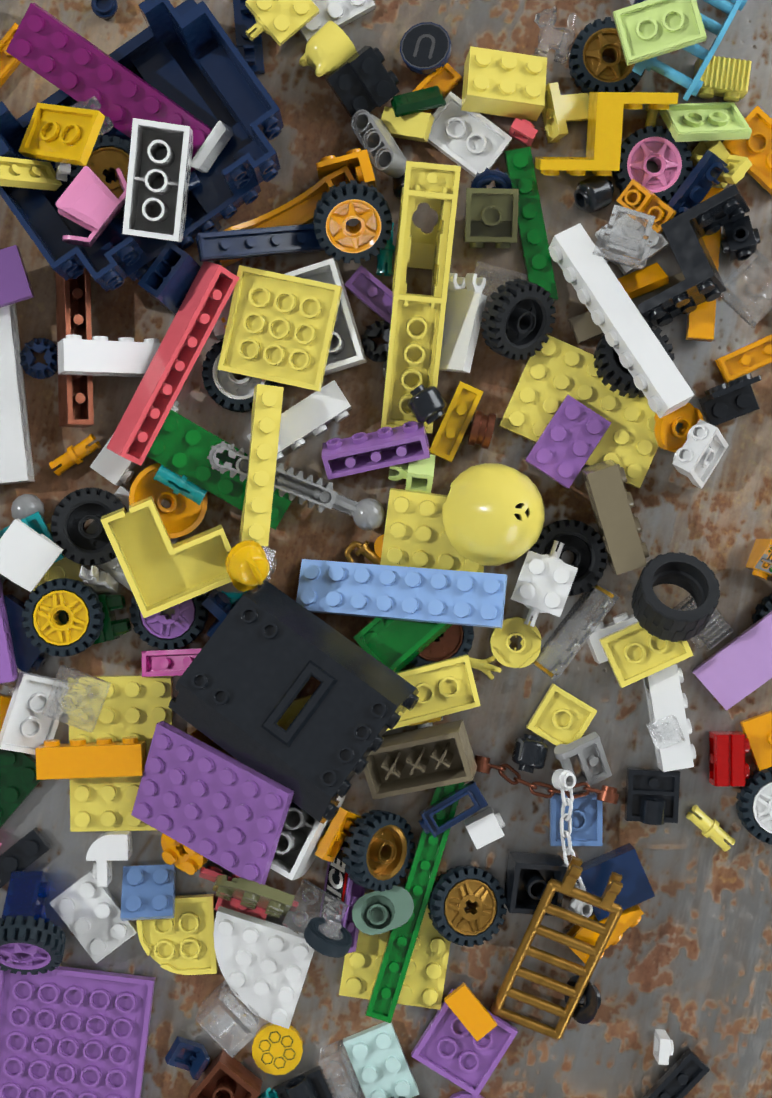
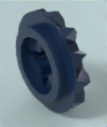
M486 167L484 172H477L474 180H471V188H487V185L495 181L496 187L492 188L512 189V182L507 172H501L498 167L495 170H489Z
M33 338L28 343H24V348L20 352V365L26 374L36 379H46L58 371L57 345L46 338ZM35 351L40 354L45 352L44 359L48 365L40 362L35 364L36 357L33 352Z

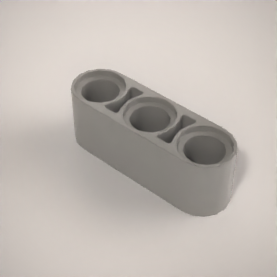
M358 110L351 119V127L363 148L367 149L374 166L393 178H400L405 173L406 157L381 119L367 110Z

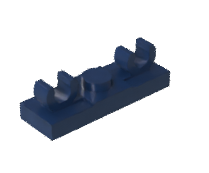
M233 0L237 49L255 74H265L262 33L253 41L249 39L245 31L256 24L255 17L245 6V1L247 0Z
M710 150L706 151L669 201L668 205L677 212L674 217L698 205L712 188L713 184H720L717 180L722 172L726 174L729 172V169L726 167L727 164Z

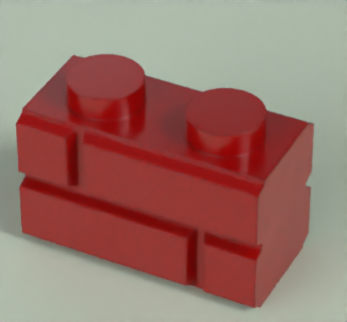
M709 731V783L717 787L745 786V779H749L750 776L749 765L745 763V753H749L750 743L749 739L745 738L744 733L740 731Z

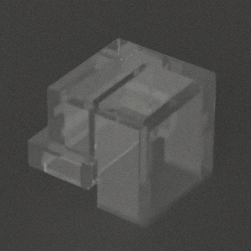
M614 204L607 227L602 226L593 254L631 268L644 269L653 242L648 240L655 216Z

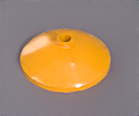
M155 463L142 470L133 481L129 491V505L152 496L169 538L177 539L184 537L194 531L202 522L207 510V493L200 505L180 493L178 495L174 494L173 489L153 479L161 464ZM167 500L170 503V507L164 508L161 505V501Z

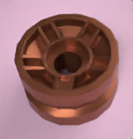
M475 410L467 445L474 446L477 444L481 445L483 449L489 448L496 414L489 413V415H486L480 410Z

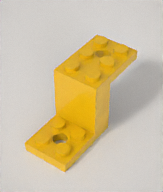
M589 92L586 157H535L534 167L541 170V174L548 176H558L560 170L566 171V174L571 176H585L586 171H592V174H596V176H612V171H620L623 110L643 109V104H648V109L669 110L670 104H678L679 93Z

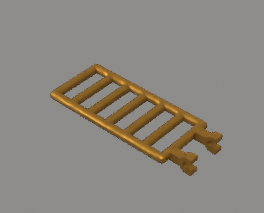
M572 856L562 882L555 879L548 881L490 1008L491 1013L495 1016L556 1040L562 1038L623 912L622 906L614 903L623 887V883H621L622 875L612 871L602 897L574 887L583 871L581 867L582 859ZM557 891L610 912L605 924L552 904L551 900L555 892ZM545 913L599 933L600 935L595 945L541 925ZM535 935L548 938L590 956L585 966L579 965L531 946ZM526 955L578 975L579 979L575 987L522 967ZM516 976L569 996L565 1008L512 987ZM507 996L560 1017L556 1027L554 1028L503 1008Z

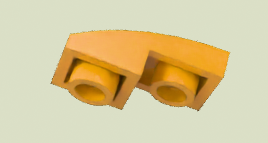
M634 179L630 181L616 200L631 214L639 217L659 234L663 231L661 225L671 220L677 213L663 200Z

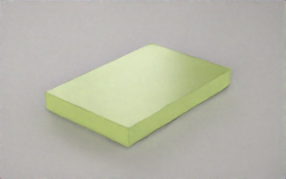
M646 0L613 11L614 22L627 66L704 42L707 39L697 0Z
M734 102L670 104L669 110H660L659 112L675 142L750 139L752 133L751 128Z

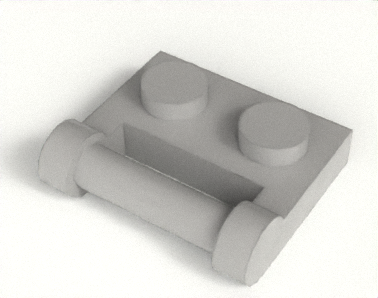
M592 732L567 745L560 744L554 748L556 759L560 760L562 768L570 770L574 775L575 772L570 757L577 756L583 775L576 777V783L586 782L591 786L612 776L600 737L596 732ZM584 786L573 788V793L583 790Z

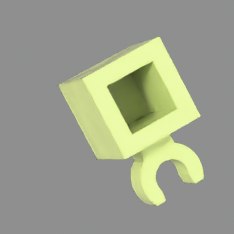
M430 454V458L408 462V464L403 463L390 466L392 470H389L388 479L392 481L406 479L405 490L431 493L436 455Z

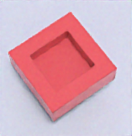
M515 118L508 135L531 147L538 130L535 129V126L530 121Z

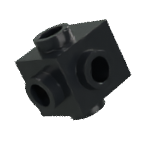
M749 215L736 222H729L723 225L724 237L720 238L723 253L728 252L730 261L735 259L743 261L756 254L757 244L760 243L758 229L752 228Z

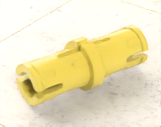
M697 805L690 808L698 817L688 811L686 818L702 830L701 834L703 836L711 838L724 852L731 848L727 843L734 845L735 839L719 826L720 823L716 819H711Z

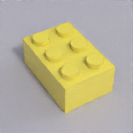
M470 46L464 63L461 111L537 121L545 105L547 57Z

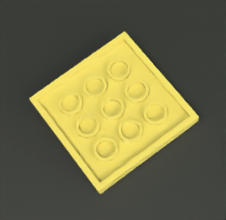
M239 265L237 272L239 280L233 291L218 370L321 392L343 287Z
M390 488L380 565L484 572V566L462 557L452 546L445 533L442 507L448 495Z
M427 904L397 1004L440 1010L451 942L440 935L432 925L433 921L429 918L428 913H430ZM359 930L356 952L348 953L344 956L339 995L370 999L390 931L378 935H368Z

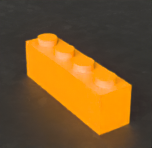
M136 736L123 737L122 741L112 742L110 737L97 738L96 742L86 743L85 738L71 739L70 743L61 744L59 739L45 740L44 744L35 748L37 780L143 776L146 764V740L138 741Z

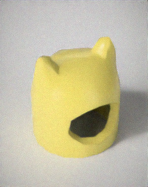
M329 20L308 40L305 53L300 58L299 65L303 67L311 66L315 70L317 77L328 76L357 53L346 33L336 23Z

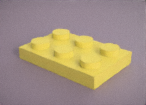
M639 622L599 639L621 688L694 656L687 640L678 642L661 640L649 634L648 631L639 625Z

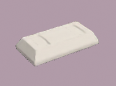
M218 121L193 157L191 167L200 172L207 173L233 136L232 128L222 121Z

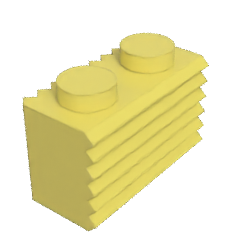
M713 55L700 78L704 83L698 92V97L710 99L714 96L724 97L723 100L727 102H737L739 99H743L748 93L752 61L716 57ZM699 58L696 60L694 65L695 68L693 78L696 72L698 71L701 63L703 62V60Z

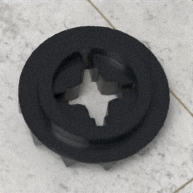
M375 321L372 325L366 326V331L361 335L362 346L365 356L370 360L385 362L388 356L390 324L387 321ZM382 334V338L386 342H388V344H380L377 348V343H375L372 339L380 338Z

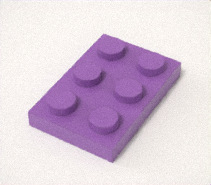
M567 395L524 461L568 489L609 428L611 422L570 395Z

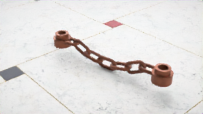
M475 755L477 772L490 774L491 768L497 769L499 775L512 785L519 783L526 785L535 796L551 798L555 793H561L560 790L554 789L550 784L538 781L529 783L522 780L519 772L507 763L500 766L489 764L490 758ZM506 768H508L517 777H514V781H512L502 771H506ZM586 782L576 783L573 787L584 786L583 790H586L584 793L573 795L574 799L594 792L598 793L596 800L617 805L619 797L617 788L602 785L601 790L591 788ZM536 785L550 788L547 790L550 794L535 792L533 789H537ZM569 790L565 791L567 797L570 798Z

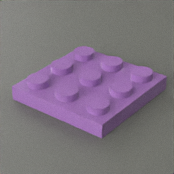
M443 1001L440 1010L437 1011L411 1052V1057L473 1096L478 1097L517 1035L518 1030L488 1011L497 1022V1026L479 1041H476Z

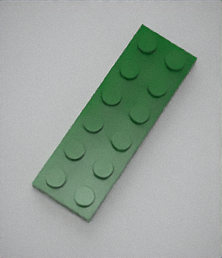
M170 410L147 457L164 465L180 476H187V480L206 489L241 511L243 510L247 478L242 482L239 481V473L233 478L230 477V471L221 474L220 471L211 468L212 465L209 459H207L211 446H215L224 440ZM227 450L216 454L220 465L227 461L232 463L231 468L235 469V461L239 456L236 455L235 459L227 456ZM278 489L273 493L270 527L275 530L292 502L288 500V492L283 497L279 496Z

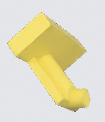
M558 82L546 85L542 117L548 143H557L568 134L566 122L588 120V93L561 95Z

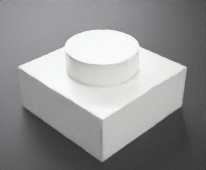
M655 1029L653 1056L658 1065H669V1056H673L674 1052L673 1040L670 1039L665 1030Z

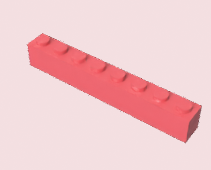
M208 261L203 262L108 443L107 449L140 466L142 465L239 280L238 276L219 264Z

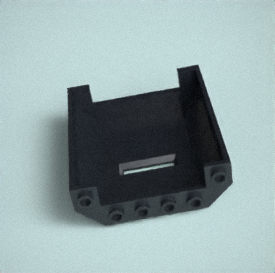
M264 580L262 585L258 584L257 588L259 589L253 593L249 590L242 595L177 681L175 689L179 691L178 696L171 699L168 707L242 764L293 790L292 802L319 823L324 824L326 820L330 822L339 811V808L336 806L340 802L337 798L339 796L341 798L344 797L352 785L349 781L355 773L359 775L368 764L366 758L370 752H376L384 742L382 736L388 728L392 730L401 718L398 715L399 712L404 714L407 709L411 711L419 700L417 696L419 691L408 681L267 580ZM313 676L321 684L288 729L284 730L277 725L278 721Z

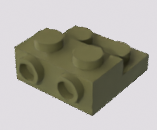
M466 188L464 243H469V248H485V243H495V248L508 249L511 243H517L519 189Z

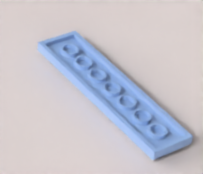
M302 559L296 602L313 613L502 629L507 575Z

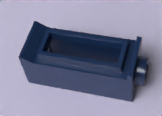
M472 780L419 812L422 819L418 822L426 835L431 832L435 838L465 818L488 806V803L476 783ZM468 794L474 805L438 827L432 816Z

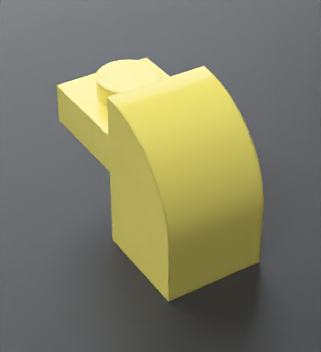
M720 140L700 141L691 152L692 156L690 158L695 167L706 151L710 150L727 164L726 167L729 169V172L727 174L722 172L717 178L720 184L716 186L720 188H725L728 183L736 185L753 165L748 157L730 155Z

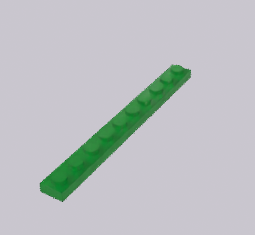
M465 782L435 788L430 805L459 789ZM459 800L432 816L438 827L454 818ZM422 828L404 889L413 898V914L407 923L390 931L365 1012L366 1016L388 1023L392 1021L451 828L435 838L431 832L426 835Z

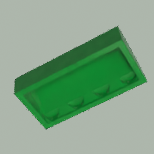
M375 618L353 638L364 651L397 673L453 624Z

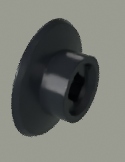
M579 976L571 977L567 984L575 987ZM590 981L572 1016L574 1020L581 1024L590 1023L595 1018L601 1005L600 992ZM565 995L566 1004L569 999V996Z

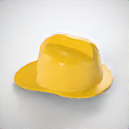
M244 540L237 543L226 557V570L234 587L239 591L245 592L257 588L258 584H263V581L269 574L270 566L265 551L258 542L253 540Z

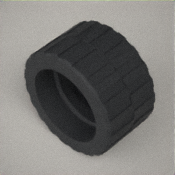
M669 552L656 556L643 568L634 589L631 606L635 619L638 620L639 625L648 631L649 634L664 641L678 642L696 637L706 627L719 602L720 585L715 577V573L706 563L698 560L697 557L686 555V553ZM660 584L677 585L691 594L697 608L689 611L672 609L658 599L653 587Z

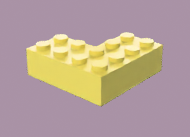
M152 496L129 505L128 512H126L125 508H121L101 517V523L143 618L232 582L225 566L226 557L232 548L222 525L172 544Z

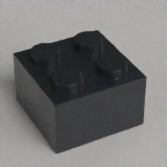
M510 851L504 897L507 901L505 905L509 913L534 914L548 881L555 879L562 882L566 874L567 866L560 855ZM556 891L551 903L562 907L563 894Z

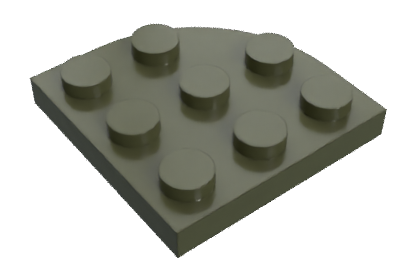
M218 875L212 891L217 892L216 896L221 899L230 901L232 897L240 900V905L255 910L257 906L266 909L265 914L274 918H280V915L286 916L295 898V895L264 884L260 885L251 880L232 878V881H227L228 875Z

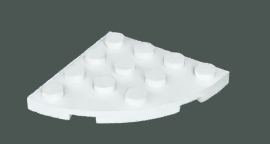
M219 906L214 922V949L217 962L227 984L234 994L254 1013L274 1025L289 1029L314 949L306 942L304 932Z

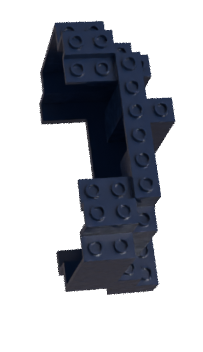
M145 0L138 6L148 27L110 53L109 56L212 129L218 121H222L233 130V136L208 172L204 173L196 170L202 185L188 191L182 242L170 241L180 249L185 250L194 243L193 239L196 238L197 233L216 232L222 227L219 223L221 219L227 220L236 214L238 207L244 203L248 205L255 201L259 196L258 193L261 192L259 184L263 181L269 182L278 175V170L281 169L278 156L268 140L276 138L282 132L281 129L284 128L279 107L204 1L197 4L194 0H186L174 8L169 0ZM60 89L41 102L88 109ZM1 101L0 156L50 162L56 172L57 168H55L54 161L28 158L18 152L35 107L17 119ZM104 120L97 138L103 135H108V137L118 136L122 140L130 141L131 144V138ZM114 173L104 174L107 183L111 184L112 180L114 182L117 181ZM69 174L67 175V182L60 180L62 185L56 191L0 186L1 197L52 269L66 281L69 278L72 280L79 277L86 267L94 280L105 291L109 289L115 290L124 284V279L128 276L132 281L136 279L141 280L169 242L168 240L122 234L124 218H114L91 247L69 244L62 241L64 235L88 238L92 233L58 213L56 202L71 184Z

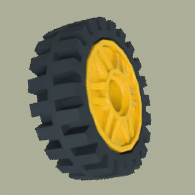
M59 578L41 584L35 591L31 592L30 598L24 604L25 610L22 611L24 622H22L23 628H26L27 632L25 634L27 638L32 640L31 644L34 647L37 646L41 652L48 653L51 656L66 657L85 651L99 638L100 631L104 626L105 612L102 610L103 604L99 601L98 594L93 592L89 585H85L84 582L79 580ZM62 610L66 611L69 615L67 624H62L59 621L58 616Z

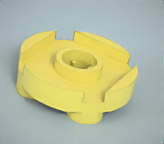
M515 616L503 619L502 629H493L489 642L491 652L499 663L510 668H524L538 658L541 650V634L536 626H530L531 621L526 625L524 624V618ZM514 635L515 638H517V635L522 638L520 641L522 646L517 650L516 647H514V650L509 647L511 644L510 638Z

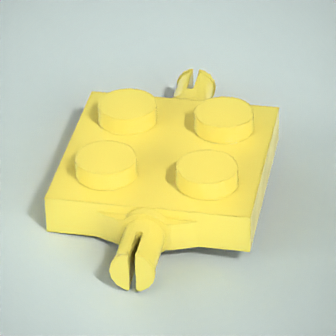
M312 0L245 1V6L254 15L256 24L246 30L245 33L253 41L264 31L281 46L317 16L319 9Z

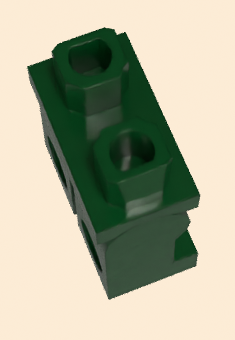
M111 593L98 595L99 601L103 604L102 610L105 612V618L103 619L104 626L100 631L101 634L94 644L120 638V635L132 630L129 618L116 620L114 610L126 608L124 594L111 595ZM62 610L58 616L59 621L62 624H67L69 615L66 611Z

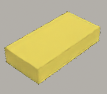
M384 107L381 120L392 137L427 142L434 116L431 113L417 112L395 117L392 107Z

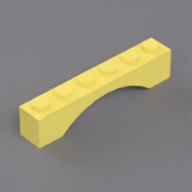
M257 384L254 387L249 463L239 543L244 540H253L263 547H268L284 387Z

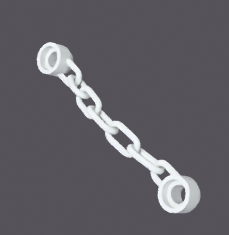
M557 769L552 775V784L554 788L561 791L560 837L564 863L568 868L567 856L576 857L572 849L570 836L572 832L571 815L574 801L573 787L576 784V777L570 770ZM569 790L570 798H565V791ZM566 806H569L568 813H564ZM564 820L568 821V831L564 830ZM565 838L568 841V848L565 845ZM579 877L577 879L579 883H575L574 887L586 891L583 881ZM572 898L569 903L568 909L587 918L593 912L592 905Z

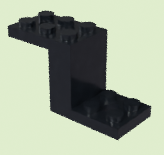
M735 184L661 225L685 280L637 305L641 315L653 323L655 328L670 324L676 316L691 313L697 308V305L705 301H713L719 298L722 292L726 291V287L702 237L715 234L723 225L742 219L745 213L750 211Z

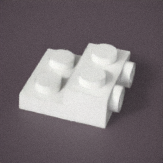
M699 419L697 424L690 428L683 447L679 448L674 454L672 464L679 473L687 476L693 485L702 489L729 445L718 427Z

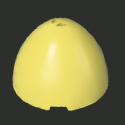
M483 463L466 469L451 483V489L442 507L443 524L450 543L462 557L482 566H499L515 561L537 542L545 521V508L537 486L529 477L503 464ZM519 503H522V506H521L520 509L515 508L516 505H518ZM515 514H519L520 520L515 517Z

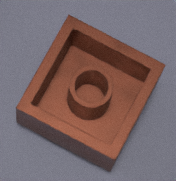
M222 1049L190 1088L187 1098H257L260 1095L263 1081Z

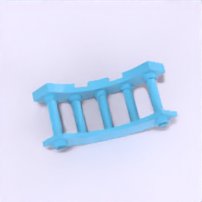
M703 0L726 13L727 16L723 24H720L700 13L704 28L717 36L709 50L698 44L682 48L703 60L693 79L659 61L657 57L636 63L632 71L641 76L644 69L648 71L652 69L686 88L687 90L683 96L684 100L688 101L691 95L696 97L704 83L700 78L722 41L737 10L742 11L747 0Z

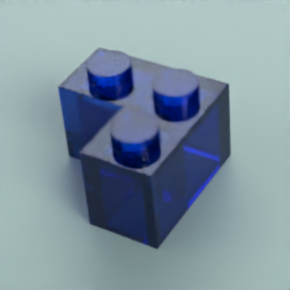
M43 871L11 872L2 914L3 919H6L7 916H12L16 919L17 915H23L25 919L28 916H34V920L42 918L45 919L44 923L50 921V918L46 917L44 905L45 898H48L50 894V883L46 881Z

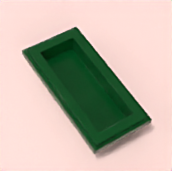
M438 86L393 96L391 105L395 117H401L445 106L446 101L441 89Z

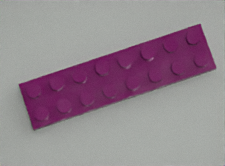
M30 3L6 52L86 108L100 111L106 116L104 119L106 122L129 138H131L133 118L190 126L193 130V159L213 130L211 127L36 3Z

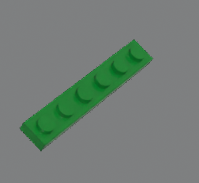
M531 147L508 150L504 153L508 177L512 182V189H519L518 233L527 281L545 288L544 290L551 294L549 297L556 301L558 300V294L548 249L549 245Z

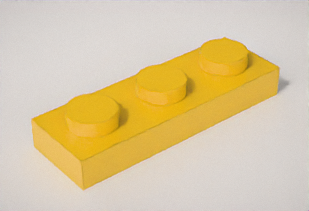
M460 381L429 449L430 454L452 463L483 395V391Z

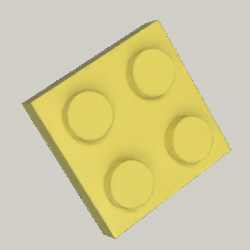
M552 683L526 728L556 746L560 744L567 745L582 738L597 710Z

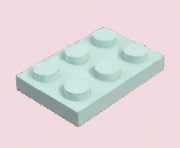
M383 1022L343 1038V1044L365 1098H399V1096L412 1098L419 1095L418 1086L392 1022Z

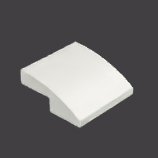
M17 518L0 538V574L32 592L64 549L44 534H38Z

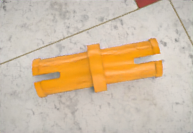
M90 434L77 445L69 446L67 452L49 462V466L53 469L62 464L61 467L54 471L57 476H60L73 465H79L84 462L83 458L101 448V445L97 441L88 446L89 443L96 439L93 434Z

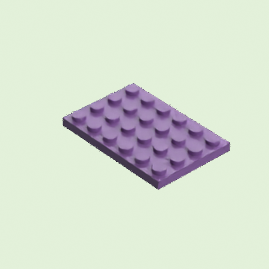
M161 721L156 724L131 815L240 878L265 885L294 791L165 721Z

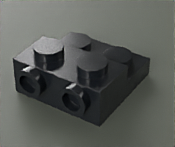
M364 46L339 68L325 77V80L351 119L358 110L364 109L371 112L376 107L380 108L400 92L396 86L399 84V80L391 70L387 72L382 63L385 61V58L378 48L373 49L371 46Z

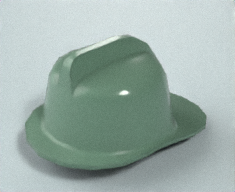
M395 885L390 890L385 889L382 892L374 891L365 894L355 902L352 909V920L356 928L362 933L378 935L401 927L411 918L414 910L413 898L403 887Z

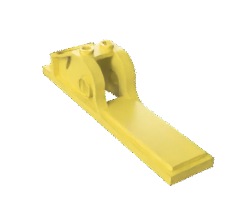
M406 161L394 259L392 313L381 428L399 427L409 421L418 422L407 405L409 399L412 398L410 392L422 384L425 388L429 386L437 388L461 166ZM423 202L428 203L430 208L434 209L438 214V222L430 233L422 232L421 228H418L412 220L418 205ZM407 267L433 270L431 295L406 293ZM424 422L426 433L432 434L433 422L429 425Z

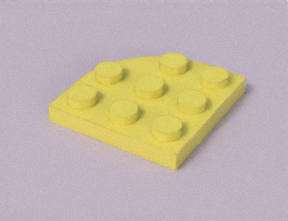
M214 894L175 896L174 918L136 920L138 937L144 951L159 963L161 968L181 975L217 974L218 962L213 936L215 922Z

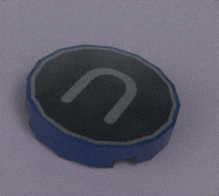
M432 22L414 25L404 34L400 42L402 60L407 68L415 73L431 74L436 72V69L441 66L443 67L451 56V40L448 32L441 25Z

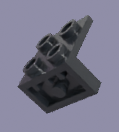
M751 373L728 382L730 387L723 383L704 391L706 396L698 400L707 423L716 426L760 409L751 384L761 381V376L752 378Z

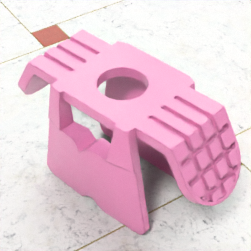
M84 166L57 200L56 207L60 215L92 232L88 238L64 235L62 238L63 242L91 247L125 204L127 188L126 180L120 168L115 169L123 189V193L119 198L107 188L88 166Z

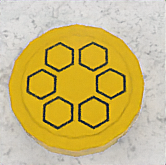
M269 1022L262 1026L255 1034L252 1044V1056L256 1065L265 1073L272 1075H283L294 1070L299 1064L303 1053L302 1037L291 1024L289 1029Z

